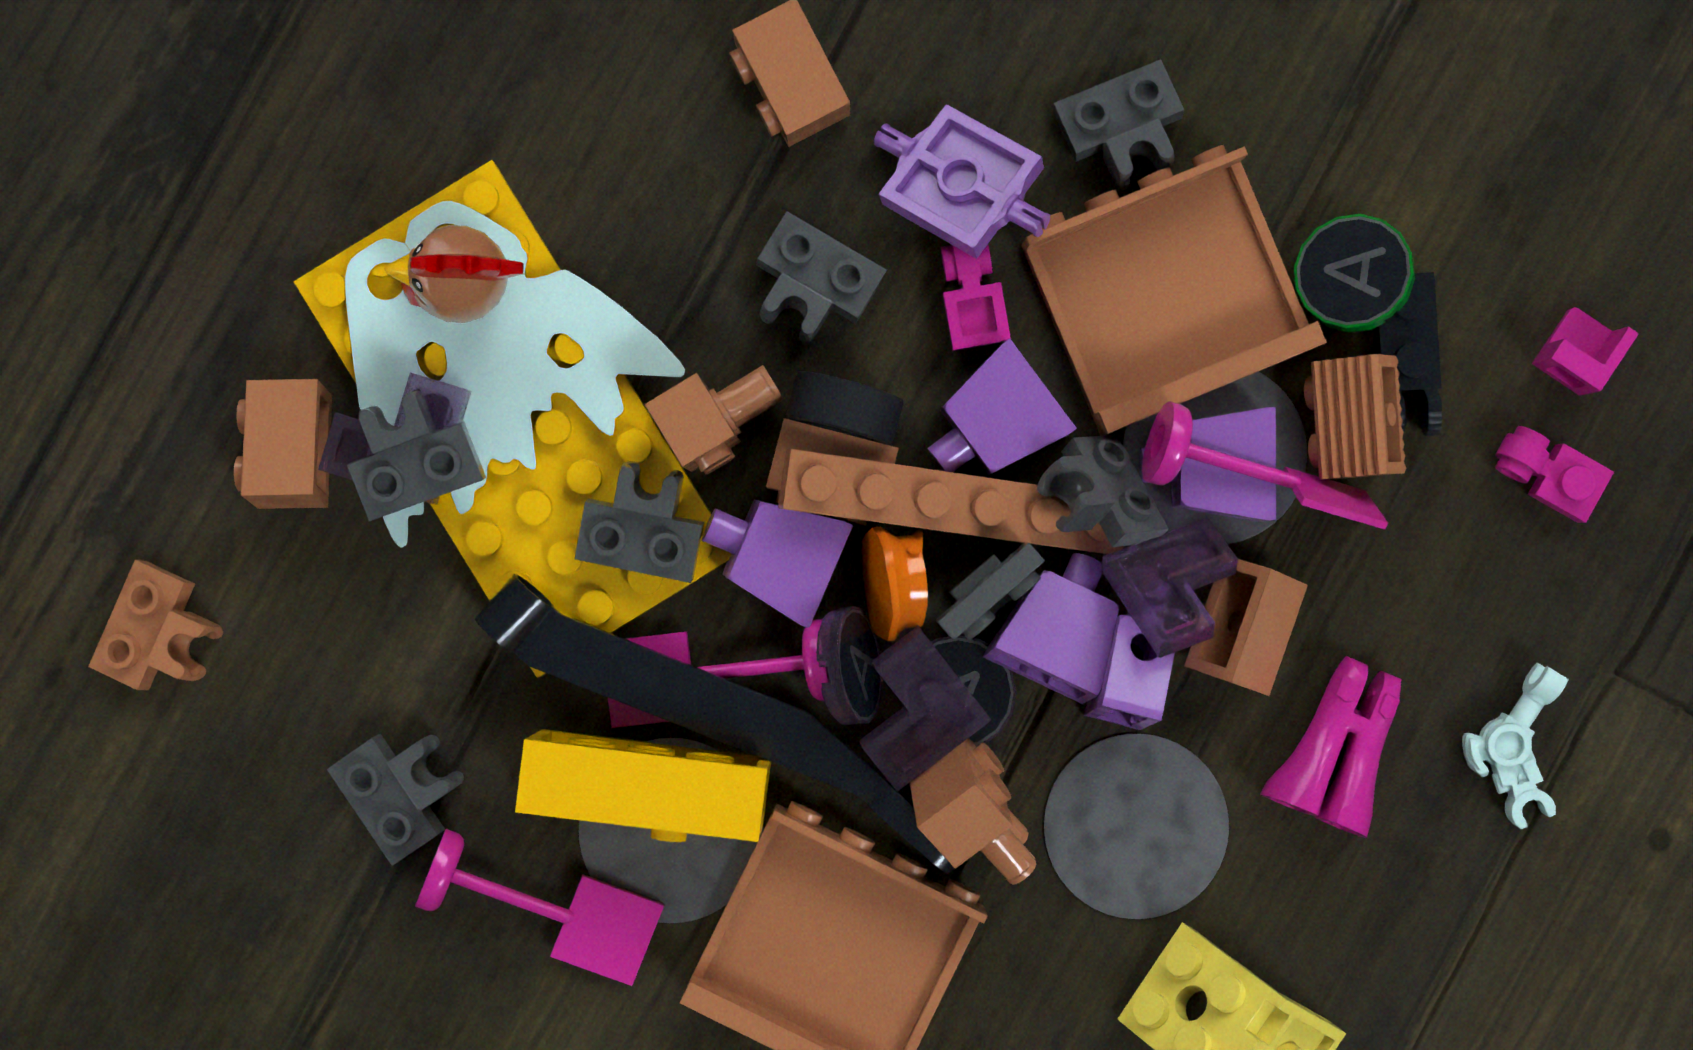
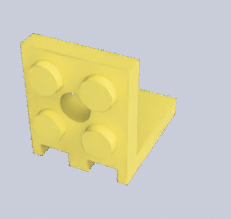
M1183 922L1117 1018L1154 1050H1336L1346 1035L1343 1030L1326 1018L1279 993L1195 929ZM1204 991L1207 997L1206 1009L1198 1019L1189 1021L1186 1014L1187 1002L1193 994Z

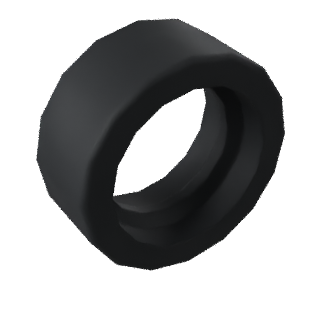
M798 371L786 416L793 421L891 446L904 400L891 393L857 382L820 373Z

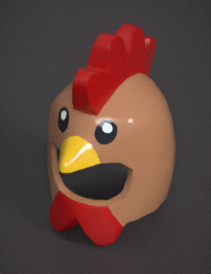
M448 225L432 231L408 255L387 264L385 271L402 282L401 286L411 305L421 307L430 315L446 322L466 323L483 318L498 305L506 290L508 278L523 275L524 263L507 260L500 247L484 232L468 226Z

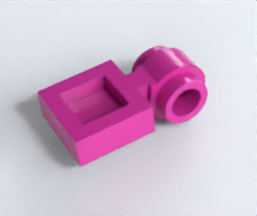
M988 244L977 259L953 245L940 247L946 282L957 280L958 284L962 285V289L943 292L952 351L1004 343L1009 338L1011 339L1001 282L987 285L980 284L982 275L992 273Z
M1518 426L1514 434L1507 433L1495 454L1499 459L1495 466L1496 470L1515 481L1525 484L1528 483L1531 476H1536L1537 478L1527 495L1577 523H1586L1614 471L1564 443L1555 444L1551 453H1549L1546 449L1550 440L1530 428Z

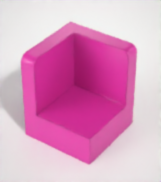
M1574 307L1566 311L1532 362V365L1579 396L1599 392L1603 389L1639 333L1629 326L1612 331L1579 308Z

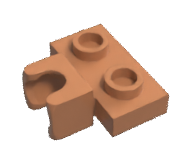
M135 560L88 667L136 690H149L158 670L177 679L196 681L205 676L206 668L192 659L189 653L191 641L194 638H201L203 636H207L210 639H219L223 635V629L220 625L193 612L184 611L195 583L150 562Z

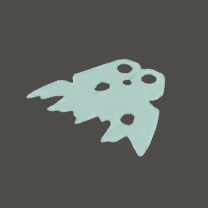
M442 201L410 221L405 243L383 238L357 253L347 266L345 295L360 409L378 406L388 423L397 427L402 426L405 422V412L401 403L402 398L406 394L418 389L425 397L436 425L435 431L463 421L465 422L486 478L451 492L458 512L464 514L471 509L474 503V492L486 483L488 464L491 459H496L503 463L516 459L531 470L536 468L530 415L532 411L536 410L551 411V395L553 393H565L602 432L611 436L615 429V418L621 415L624 410L616 382L618 374L682 377L685 373V368L657 336L599 289L566 269L546 276L526 278L525 268L528 257L515 234L472 208L453 201ZM443 224L468 226L484 232L500 247L507 260L524 263L523 275L508 278L506 290L498 305L483 318L466 323L446 322L430 315L421 307L411 305L404 290L397 297L390 300L376 298L369 291L367 277L370 270L376 265L391 263L408 255L433 230ZM554 334H566L577 342L584 351L583 360L570 368L559 367L547 354L549 342ZM429 342L443 346L446 354L447 371L443 378L436 383L420 369L416 356L417 351ZM370 447L368 450V456L373 454L371 452ZM424 502L383 516L392 539L400 548L406 546L408 542L409 516L422 515L424 512Z

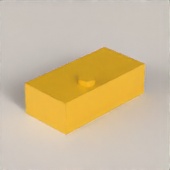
M541 729L524 739L515 813L651 829L650 837L652 839L667 842H686L687 833L759 842L764 824L771 761L753 754Z

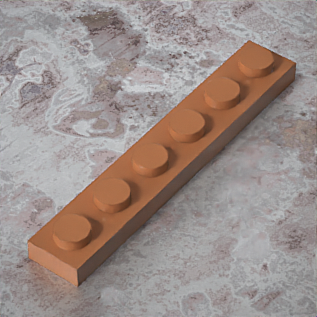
M786 449L778 504L779 509L1122 556L1124 546L1112 548L1099 523L1092 530L1060 531L1056 527V521L1061 516L1067 517L1070 515L1071 511L1068 504L1059 497L1041 495L1037 491V485Z

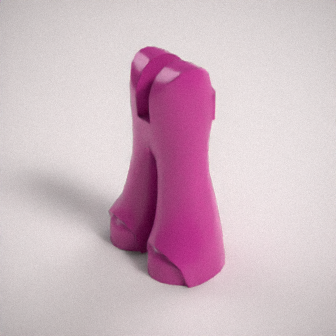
M1345 656L1332 675L1317 711L1301 741L1291 756L1266 781L1260 795L1288 808L1315 816L1314 818L1338 829L1367 838L1373 816L1374 791L1379 761L1389 728L1400 702L1401 679L1383 671L1378 672L1370 683L1360 710H1357L1355 708L1368 677V665ZM1347 735L1346 749L1342 762L1325 796L1329 780Z

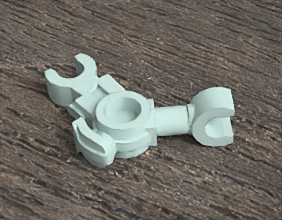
M1536 663L1527 674L1523 682V694L1509 715L1502 712L1498 718L1489 721L1481 729L1479 735L1468 732L1462 736L1463 753L1467 765L1475 773L1485 777L1488 775L1489 770L1483 761L1486 760L1490 763L1493 771L1492 777L1498 794L1508 793L1505 801L1506 816L1509 821L1520 829L1528 827L1522 813L1523 806L1528 801L1536 800L1538 808L1544 815L1548 817L1556 815V806L1553 799L1536 786L1537 783L1544 780L1532 752V737L1535 732L1530 729V726L1544 705L1552 703L1561 694L1569 679L1552 668L1544 667L1539 663Z

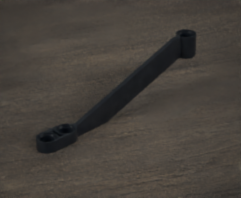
M515 573L475 617L478 625L492 639L508 651L516 654L532 668L859 796L877 815L946 874L952 870L953 866L917 828L913 801L879 774L808 711L563 615L538 589Z

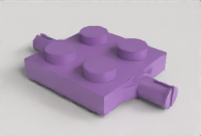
M947 104L931 125L913 138L894 129L888 123L881 126L882 132L877 131L874 145L899 158L896 171L879 192L882 205L976 259L996 232L1010 221L1036 237L1043 234L1042 228L1046 230L1050 221V214L1044 213L1024 201L1025 193L1044 169L1042 156Z

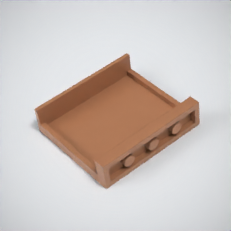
M1224 145L1207 150L1191 159L1193 168L1174 176L1170 167L1156 171L1138 181L1140 190L1119 198L1116 190L1098 195L1084 203L1087 212L1065 220L1062 212L1050 215L1049 224L1046 230L1042 228L1043 234L1036 237L1031 234L1026 236L1021 247L1100 436L1107 435L1157 414L1168 401L1178 404L1184 403L1327 343L1318 321L1309 324L1242 166L1241 161L1248 155L1245 146L1230 153H1227Z
M791 801L788 809L776 803L759 838V842H757L683 992L680 1004L773 1050H917L979 922L984 924L988 917L985 907L977 903L980 894L972 888L952 879H949L946 886H943L925 877L928 870L927 867L900 853H896L892 861L872 851L875 842L855 830L844 827L841 834H838L820 825L823 816L800 803Z

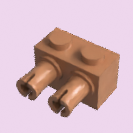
M762 365L717 393L714 388L709 390L701 377L695 373L647 402L645 406L682 467L691 472L699 468L701 472L707 475L735 458L731 448L741 442L737 436L741 433L739 427L783 399L772 378Z
M962 731L908 772L917 828L955 869L978 851H981L1010 884L1020 883L1036 867L1035 857L1023 845L1028 838L1027 828L1008 809L1007 801L1011 799V794L1000 779V774L1004 772V768L997 756L985 743H981L976 747Z

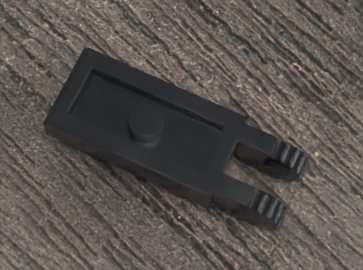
M1434 272L1415 273V282L1407 303L1399 312L1396 311L1392 317L1384 320L1385 323L1373 329L1375 354L1392 355L1398 359L1397 369L1399 371L1398 381L1400 383L1399 393L1402 408L1400 415L1403 420L1401 425L1403 432H1405L1406 414L1402 392L1418 391L1421 432L1425 436H1436L1442 430V402L1438 389H1441L1435 277Z

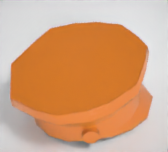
M881 526L874 527L862 539L863 580L871 629L874 634L887 641H895L899 633L905 628L922 627L926 617L928 587L922 554L923 530L918 529L911 535L895 536Z

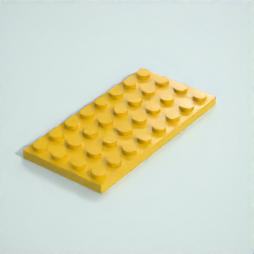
M493 160L480 166L293 281L355 383L345 295L347 266L357 253L383 238L405 243L410 221L433 205L442 201H453L463 204L515 234L520 240L521 247L527 253L526 278L546 276L561 270ZM443 224L438 226L436 229L454 224ZM389 263L376 265L370 270L367 277L369 291L381 300L393 299L403 290L402 282L386 273L385 267ZM559 333L551 337L547 354L559 367L570 368L583 360V349L568 335ZM429 342L417 351L416 356L420 369L436 383L443 378L447 371L446 354L443 346ZM618 374L616 376L624 410L621 415L615 418L613 435L609 436L602 432L565 393H553L551 395V411L536 410L532 411L530 415L536 457V468L534 470L525 467L516 459L508 463L491 459L488 464L486 483L474 492V503L471 509L464 514L458 512L451 492L428 500L489 601L515 573L538 589L563 615L613 633L729 560L731 553L701 541L694 578L691 583L575 560L585 501L587 499L614 503L619 472L622 464L627 461H635L640 465V485L643 490L650 494H657L661 491L662 483L671 471H681L684 478L678 510L675 516L704 522L702 535L711 516V512L626 374ZM530 667L537 678L546 674Z

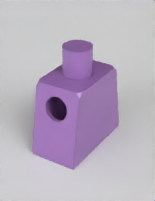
M1009 338L941 408V413L953 429L929 446L927 450L942 471L955 472L974 457L983 470L990 475L1069 435L1077 428Z
M1266 407L1193 420L1190 443L1276 468V407ZM1140 448L1139 476L1141 477L1143 483H1149L1146 482L1142 476V462L1145 448ZM1189 458L1185 459L1177 476L1169 482L1172 483V506L1174 508L1255 522L1276 520V484Z
M754 499L745 521L715 508L707 522L701 541L731 553L722 575L796 623L809 628L853 525L819 514L779 509L776 504Z
M1073 553L1063 577L1051 571L1043 570L1039 574L1041 579L1020 597L987 647L983 658L1081 704L1097 697L1102 688L1119 607L1114 601L1095 593L1104 570V565L1090 556Z
M1133 588L1127 615H1119L1116 620L1102 688L1097 697L1087 702L1084 716L1137 730L1144 729L1162 720L1178 639V629L1162 625L1167 602L1165 594L1144 588ZM1131 643L1140 648L1143 660L1134 656L1130 647Z

